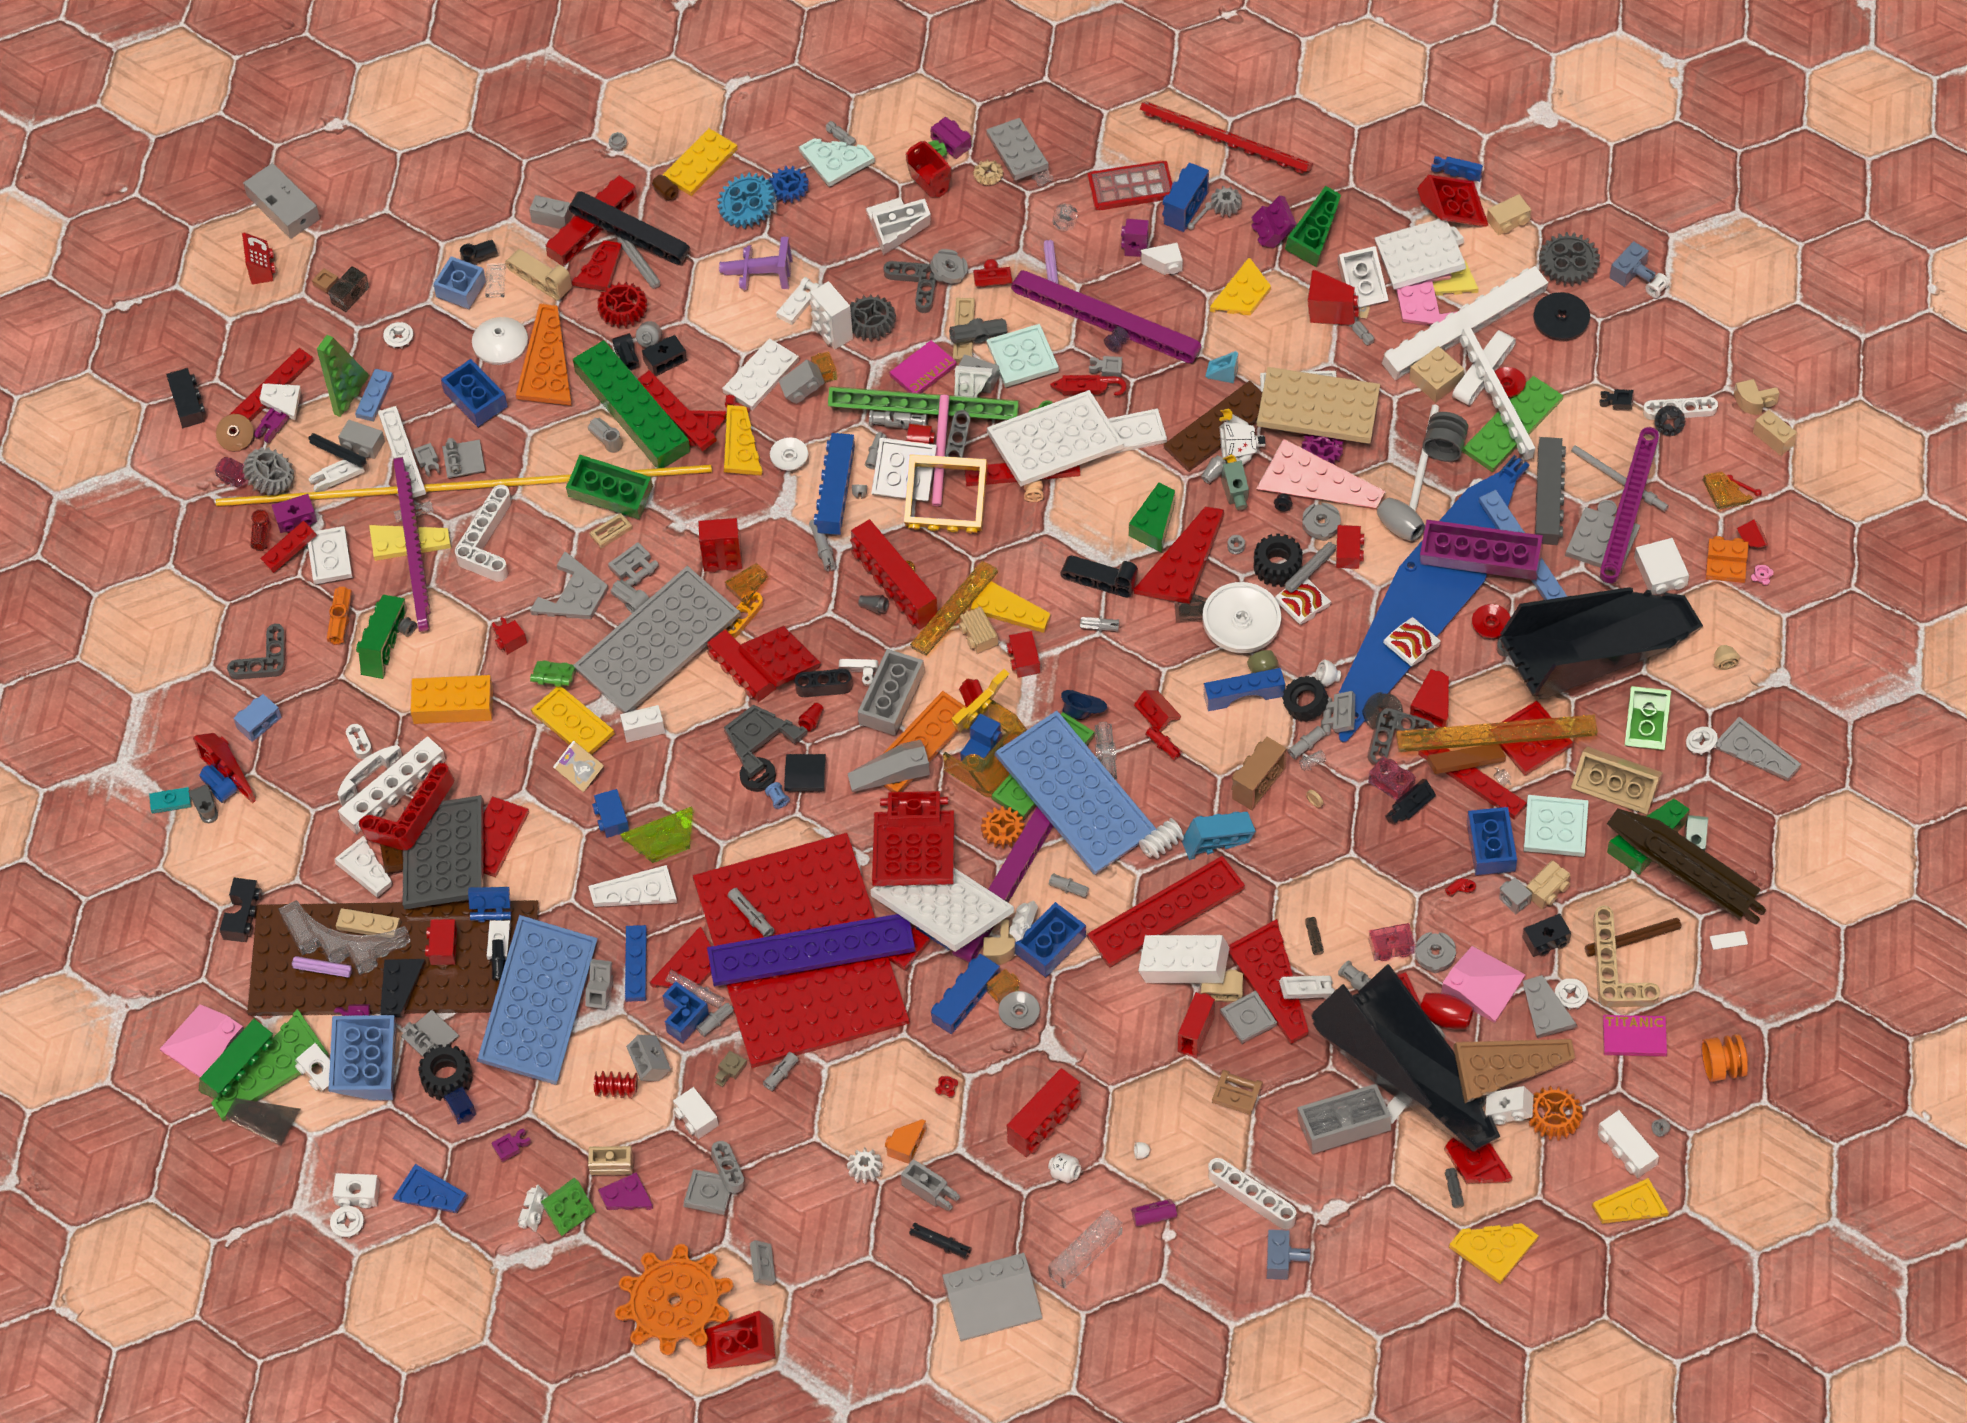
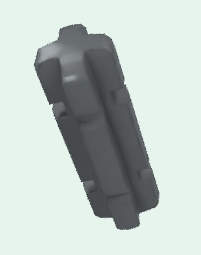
M1448 1168L1445 1170V1176L1448 1181L1450 1198H1452V1206L1454 1208H1461L1464 1206V1200L1461 1195L1457 1171L1455 1168Z

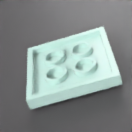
M1040 324L987 339V346L995 365L999 366V374L1005 387L1059 371L1058 364Z
M1528 795L1524 851L1584 857L1588 800Z

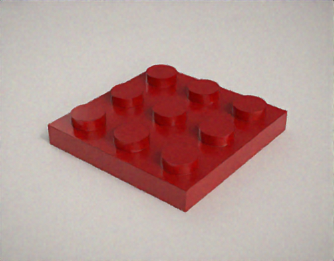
M785 626L740 644L738 649L775 687L794 680L799 673L812 672L818 669L821 664Z
M1537 700L1489 729L1490 736L1500 745L1502 750L1524 775L1529 774L1573 746V741Z

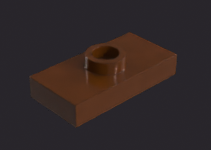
M380 844L385 873L403 870L402 850Z

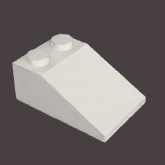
M1376 246L1339 254L1337 261L1344 283L1355 287V293L1359 295L1358 306L1364 307L1389 301Z

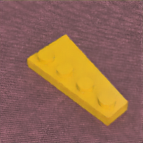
M727 405L724 472L762 476V468L759 464V456L756 451L747 408L745 406Z
M984 577L970 608L974 610L980 606L989 618L1045 633L1051 618V613Z

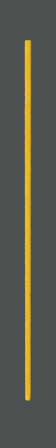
M700 465L631 471L651 477L712 472V466ZM571 474L423 485L425 492L491 488L497 485L520 486L564 483L569 481ZM397 486L277 494L276 496L216 499V506L283 502L305 494H309L310 500L398 494Z

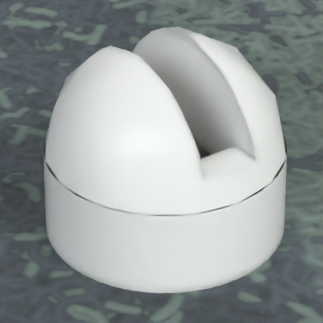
M1135 1142V1158H1146L1150 1153L1149 1145L1144 1142Z

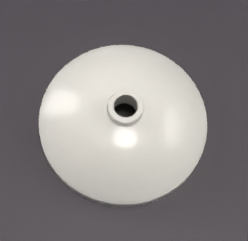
M496 317L483 322L477 327L472 337V346L477 357L493 365L508 364L517 360L525 352L528 345V335L525 327L517 320L508 317Z

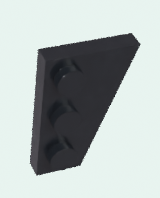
M384 959L380 1015H394L395 1018L403 1016L411 998V992L419 980L421 970L426 964L425 959Z

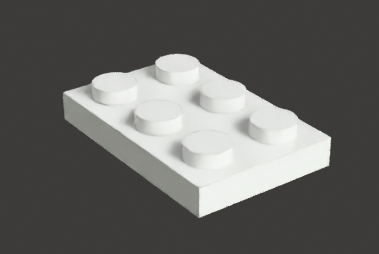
M345 527L315 531L317 536L308 543L314 585L353 578Z

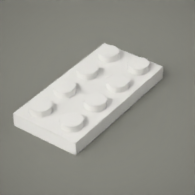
M769 338L722 388L723 393L735 396L737 402L749 407L753 411L779 383V380L799 362V356Z

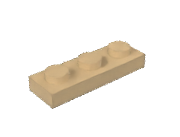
M341 908L336 929L396 939L401 921L400 918Z

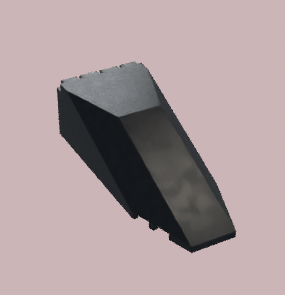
M1628 587L1521 603L1500 633L1501 636H1504L1500 641L1505 650L1509 652L1508 655L1515 667H1518L1517 670L1524 682H1528L1526 686L1532 696H1538L1539 699L1549 698L1662 653L1699 631L1703 624L1685 595L1664 592L1662 596L1651 595V590L1638 593L1633 592V588Z
M1389 964L1358 991L1359 994L1352 995L1346 986L1342 984L1313 1011V1025L1318 1032L1364 1075L1474 1152L1500 1137L1492 1117H1486L1481 1107V1104L1484 1103L1483 1097L1467 1103L1464 1102L1454 1051Z

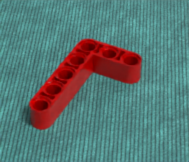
M438 763L431 769L397 822L373 815L362 817L359 821V827L366 839L399 850L410 849L454 784L455 779L447 764Z

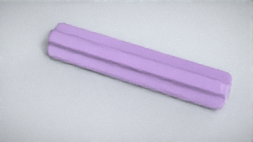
M1045 240L1044 253L1047 278L1058 284L1054 242L1052 240Z
M297 956L292 961V966L295 969L350 977L352 973L350 965Z

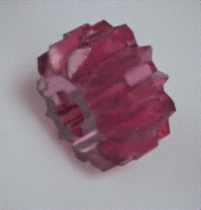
M224 457L216 465L215 475L225 484L239 487L246 481L244 479L245 474L242 473L243 464L239 463L238 460Z

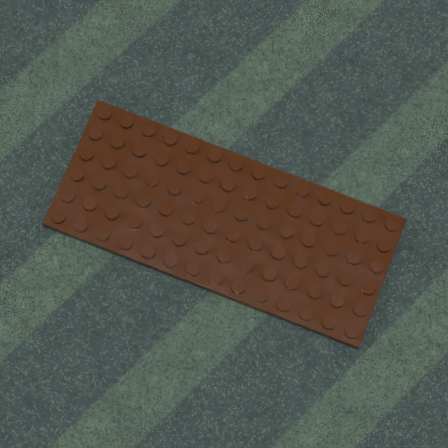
M538 900L511 901L510 908H503V912H511V920H503L510 921L511 923L509 948L519 915L538 920ZM455 901L411 909H404L403 902L257 905L247 1009L248 1016H292L297 1009L301 1015H342L339 1012L334 1013V1009L342 1007L348 1010L349 1005L370 1004V1014H380L384 959H425L426 961L424 968L419 974V980L411 992V998L404 1014H425L430 1011L435 1013H491L500 981L492 980V962L487 960L489 922L496 920H485V922L470 920V912H478V909H469V901ZM341 908L400 918L401 923L396 939L337 930L336 923ZM496 908L485 909V912H496ZM431 919H455L458 928L455 965H431L429 957L425 956V946L429 945L426 932L427 927H430ZM297 956L345 964L352 967V973L350 977L295 969L292 966V961Z

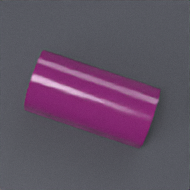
M1172 1199L1131 1209L1136 1227L1177 1217L1176 1206Z

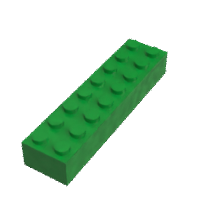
M604 340L573 358L576 374L656 468H665L690 453L689 439Z

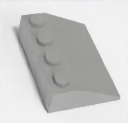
M1024 1253L942 1275L943 1286L960 1342L1042 1320L1034 1284Z

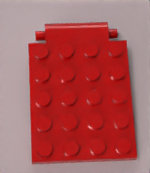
M940 791L888 792V798H880V806H888V812H874L872 886L953 884L954 810L941 811V805H948V797H940Z

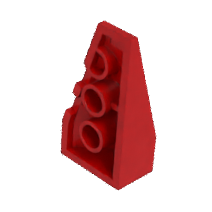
M215 733L195 735L193 740L199 757L206 764L213 765L225 778L229 777L236 785L238 791L251 803H254L256 800L253 791L235 760L228 741L222 736L218 737Z

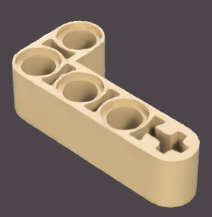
M517 249L505 261L506 267L512 273L555 300L559 301L572 288L570 274L561 265H557L552 270L521 249Z

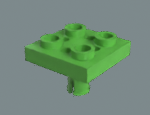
M575 1177L541 1201L555 1229L561 1236L595 1212Z

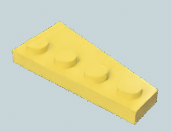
M1465 260L1466 269L1451 273V279L1433 281L1435 296H1442L1443 293H1454V295L1462 294V292L1478 293L1477 284Z
M369 525L375 561L407 556L403 526ZM418 527L421 553L451 548L448 528Z

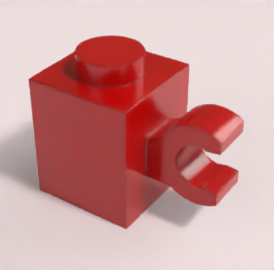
M501 617L502 625L497 626L493 622L492 628L496 634L497 639L495 643L500 650L503 649L508 655L526 645L527 640L524 631L516 620L507 624L506 619Z

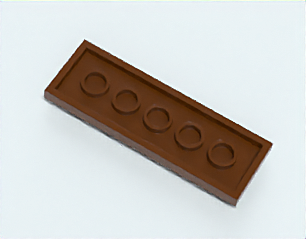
M1249 380L1164 444V449L1190 472L1221 449L1219 426L1226 421L1219 420L1220 417H1224L1220 410L1230 409L1233 415L1252 426L1258 419L1263 392Z

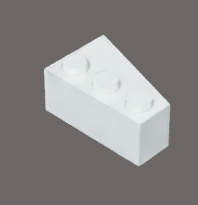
M925 199L872 213V226L883 255L930 225L931 214Z

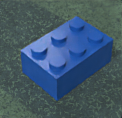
M1189 162L1186 168L1181 170L1178 181H1174L1169 195L1166 194L1163 199L1164 210L1162 216H1164V225L1181 232L1186 230L1188 223L1191 222L1209 193L1208 169Z
M472 359L441 379L443 392L477 427L508 407L505 393Z
M1508 807L1468 811L1466 823L1475 875L1516 871L1517 856Z
M1055 902L1025 932L1023 939L1015 942V954L1044 977H1047L1086 938V925Z

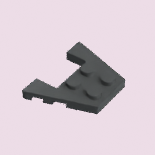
M752 705L724 727L725 734L750 778L764 768V763L752 753L781 732L795 744L807 735L805 727H797L793 725V722L777 718L775 714L755 705Z

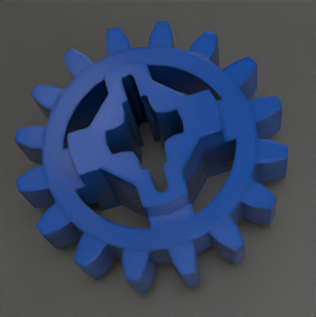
M785 166L784 170L778 168V173L773 172L772 178H769L770 183L774 187L777 201L782 198L783 203L787 200L793 203V199L796 198L799 201L800 195L805 197V191H808V178H806V173H801L800 168L798 170H795L794 166L791 169Z

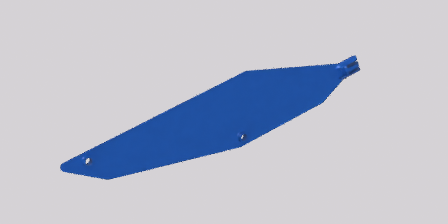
M1514 455L1501 471L1467 488L1439 521L1497 529L1479 503V497L1496 490L1508 507L1516 481L1529 468V463L1524 462L1523 464V459H1517V456ZM1422 541L1404 560L1389 586L1339 693L1353 691L1356 694L1355 717H1357L1353 730L1339 732V740L1341 742H1347L1411 668L1406 661L1383 643L1384 640L1395 629L1412 617L1437 637L1485 582L1487 573L1423 565L1420 561Z

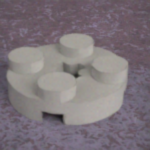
M950 249L939 250L930 262L934 278L940 282L961 283L968 271L966 260L957 256L958 253Z
M1321 503V505L1316 506L1312 504L1303 513L1302 528L1308 535L1326 541L1337 533V526L1341 524L1340 513L1336 507L1328 503ZM1317 519H1325V523H1318Z
M1429 932L1418 939L1415 958L1423 968L1430 970L1432 973H1439L1453 964L1456 956L1455 943L1448 935L1441 932L1439 934ZM1431 949H1439V954L1433 955Z

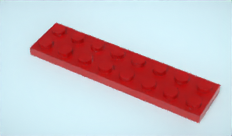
M1221 856L1087 933V938L1110 968L1141 950L1145 935H1166L1244 890L1245 884L1225 858Z

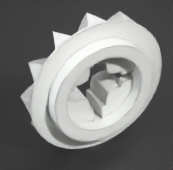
M396 322L384 330L383 338L387 346H392L394 349L396 347L402 348L404 345H409V342L413 340V330L406 323ZM395 334H397V335H401V334H402V338H399V337L396 338V337H395Z
M1710 727L1696 728L1689 733L1686 739L1688 749L1693 754L1699 753L1700 755L1704 752L1710 753L1712 748H1716V743L1718 742L1717 733ZM1703 736H1704V738H1705L1706 741H1704V743H1703L1702 745H1700L1699 742L1702 741Z
M1569 978L1558 983L1555 994L1563 1006L1568 1007L1570 1010L1571 1008L1578 1009L1581 1005L1585 1004L1588 990L1581 981ZM1576 989L1575 997L1572 996L1567 999L1568 993L1574 992Z
M343 1206L332 1214L330 1226L335 1234L340 1237L350 1238L354 1234L358 1235L359 1230L363 1228L364 1218L361 1211L356 1207ZM346 1216L351 1221L349 1228L342 1224L345 1223Z

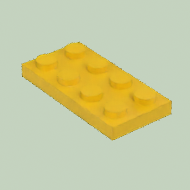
M708 128L663 176H667L680 190L692 196L738 150V147L732 141Z
M563 687L553 689L531 709L535 717L570 745L575 741L590 755L615 734L610 726Z

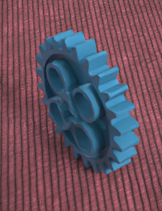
M750 173L747 174V177L741 174L740 179L734 177L733 183L728 181L729 186H723L725 192H719L721 198L717 199L719 213L725 222H728L730 226L734 224L736 228L742 225L743 229H745L747 224L753 227L754 222L759 225V219L765 221L764 215H771L769 209L775 208L772 204L776 202L774 198L776 193L773 185L763 175L759 177L757 173L753 177Z

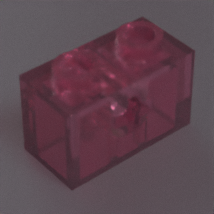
M1409 923L1369 930L1368 941L1374 961H1387L1393 957H1407L1414 954L1415 943Z

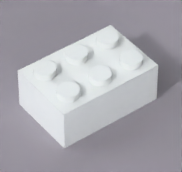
M829 281L811 291L810 305L812 307L811 316L813 318L812 326L817 333L820 332L827 345L830 344L834 350L852 340L851 310L846 300Z

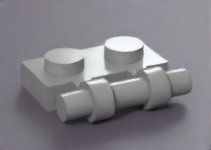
M637 542L608 563V566L620 580L628 576L629 579L625 582L633 586L639 584L646 575L654 573L659 564L656 560L649 564L647 561L651 558L650 553ZM639 566L643 568L637 573L634 572Z
M1353 691L1334 694L1333 702L1332 698H1328V704L1325 711H1323V719L1321 720V728L1326 736L1330 735L1332 727L1336 733L1354 729L1356 694Z

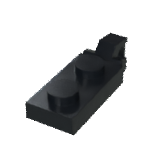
M1427 779L1419 781L1392 805L1393 809L1385 815L1389 823L1409 819L1436 796Z

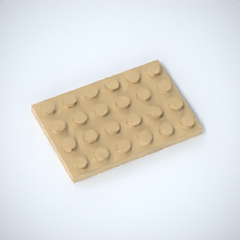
M1267 367L1257 426L1370 444L1380 384Z

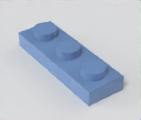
M374 369L355 412L356 418L374 422L392 382V372Z

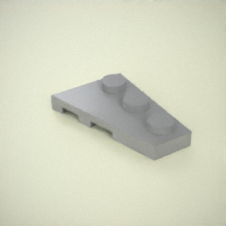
M1542 975L1523 981L1538 1038L1578 1027Z

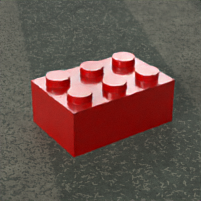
M737 518L698 521L699 543L704 572L742 569V552Z

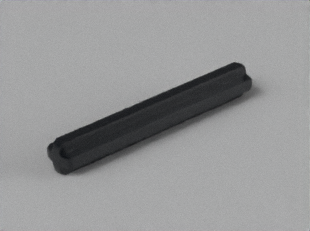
M312 433L308 437L309 443L356 466L363 467L367 464L366 457L318 434Z

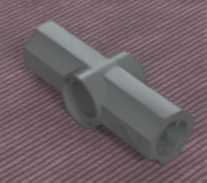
M976 318L968 324L951 326L949 337L953 343L972 340L974 343H982L990 337L1007 334V323L1002 318L988 321Z

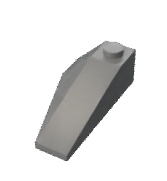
M921 740L903 743L849 772L848 778L852 792L930 775L925 747Z

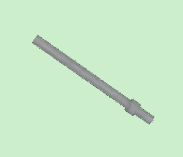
M1573 446L1571 452L1625 486L1626 477L1578 446ZM1644 490L1642 498H1644L1646 503L1655 505L1664 512L1668 509L1669 505L1658 499L1656 494Z

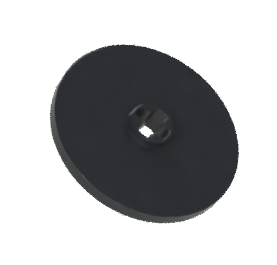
M1557 292L1546 295L1536 304L1533 319L1537 329L1545 336L1555 340H1571L1583 334L1588 328L1590 311L1586 303L1579 297L1570 293Z

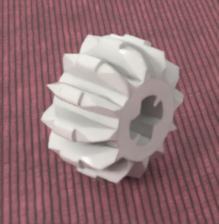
M865 1147L863 1152L856 1149L855 1155H850V1162L847 1163V1168L849 1169V1175L854 1177L856 1182L863 1179V1183L866 1184L867 1179L874 1182V1176L880 1177L883 1163L880 1162V1155H875L873 1149L870 1152H867Z

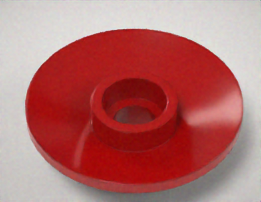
M1502 367L1494 371L1508 397L1516 396L1524 390L1526 378L1520 370L1513 367Z
M1486 604L1476 609L1473 613L1472 626L1481 636L1497 638L1501 636L1500 633L1511 617L1505 608L1496 604Z

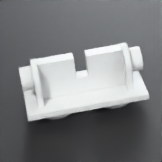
M539 1185L527 1191L523 1205L529 1207V1209H522L517 1221L520 1228L526 1229L529 1226L534 1232L537 1231L544 1210L541 1201L548 1197V1194Z

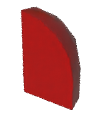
M1755 519L1737 528L1744 542H1748V545L1754 548L1768 546L1761 526Z

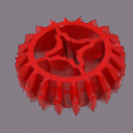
M618 281V284L615 286L611 283L610 288L605 287L604 292H600V297L597 300V309L601 319L604 320L605 324L609 323L611 327L616 324L618 329L621 325L627 328L631 324L634 327V322L640 323L641 318H644L645 312L648 309V302L644 291H641L639 286L635 287L634 283L628 285L627 281L624 284Z

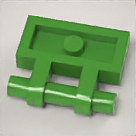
M546 660L537 661L533 674L530 676V682H537L539 685H544L545 683L555 684L557 687H562V685L570 686L576 670L572 664L554 663Z

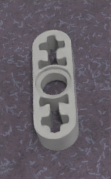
M717 1141L712 1145L711 1157L725 1189L731 1193L740 1192L743 1189L744 1177L731 1147L727 1142ZM725 1164H730L733 1166V1168L727 1170L724 1169L722 1166Z

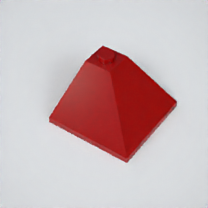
M1428 174L1417 187L1421 202L1440 220L1484 227L1489 225L1474 181Z

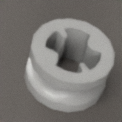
M1233 535L1228 539L1227 548L1230 553L1237 555L1244 551L1245 540L1243 537Z

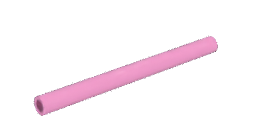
M940 395L936 456L945 457L948 395ZM934 468L933 506H941L944 468Z

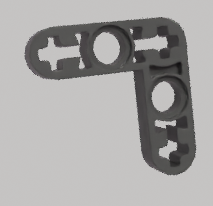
M889 261L884 264V276L887 279L918 282L915 299L916 309L920 313L929 312L933 306L937 281L934 278L930 264ZM909 269L915 271L912 275H908L905 272ZM931 272L929 279H927L926 274ZM930 286L931 290L923 291L921 288ZM923 298H926L925 305H921L923 303Z
M272 624L267 628L266 657L237 659L229 662L227 670L232 679L277 677L284 673L285 632L282 625ZM275 631H278L277 640H275L273 634H275ZM273 647L281 648L278 653H272L271 649ZM275 664H278L277 669H273ZM254 665L261 666V669L259 671L255 672L251 670L252 666ZM236 667H239L238 672H234Z
M1386 708L1382 710L1377 716L1368 751V760L1374 765H1379L1387 759L1394 730L1420 739H1426L1433 735L1434 725L1426 719L1394 709ZM1388 713L1392 720L1387 722L1386 727H1380V725H1385L1386 718L1383 716ZM1403 718H1407L1410 721L1411 726L1409 729L1402 727L1401 721ZM1424 725H1426V729L1429 730V732H1426L1425 734H1423V730L1419 728L1415 729V732L1413 731L1415 726L1423 727ZM1380 731L1387 734L1385 742H1381L1377 737ZM1379 746H1385V748H1380L1379 755L1382 758L1376 760V756L1373 753L1378 751Z

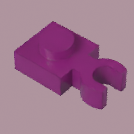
M370 1004L349 1005L348 1010L337 1007L334 1009V1013L339 1012L342 1016L370 1015Z
M525 1129L517 1131L514 1137L508 1133L491 1143L501 1162L520 1153L518 1147H525L531 1143L529 1137L524 1140L520 1139L526 1135Z

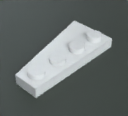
M667 865L588 886L594 907L677 903Z

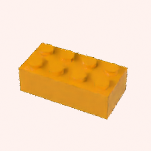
M490 675L412 678L410 712L413 724L492 721L493 685Z

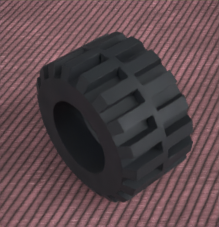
M1271 534L1268 535L1267 539L1265 537L1262 538L1261 543L1258 542L1254 550L1253 567L1255 575H1258V579L1260 581L1264 580L1266 585L1270 583L1273 587H1276V585L1283 587L1302 568L1303 552L1300 549V544L1298 542L1295 543L1294 538L1289 539L1288 535L1285 534L1284 536H1280V534L1272 536ZM1281 557L1287 561L1278 564L1271 562L1269 559Z
M440 1044L438 1048L434 1049L432 1047L429 1053L425 1052L423 1054L424 1059H420L418 1071L423 1088L430 1097L433 1098L435 1096L436 1100L439 1101L441 1098H444V1101H449V1098L452 1097L455 1100L458 1099L457 1095L463 1096L465 1094L464 1090L470 1088V1083L473 1080L470 1061L463 1050L460 1051L459 1047L454 1046L452 1048L451 1044H446V1047H443ZM444 1067L456 1069L455 1073L450 1077L438 1078L435 1076Z

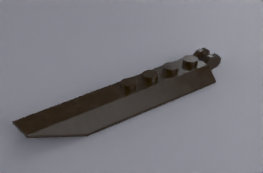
M1617 808L1607 822L1608 826L1639 852L1739 920L1744 916L1751 923L1758 924L1760 919L1748 909L1749 906L1758 914L1763 915L1766 912V908L1754 900L1761 890L1759 887L1660 820Z

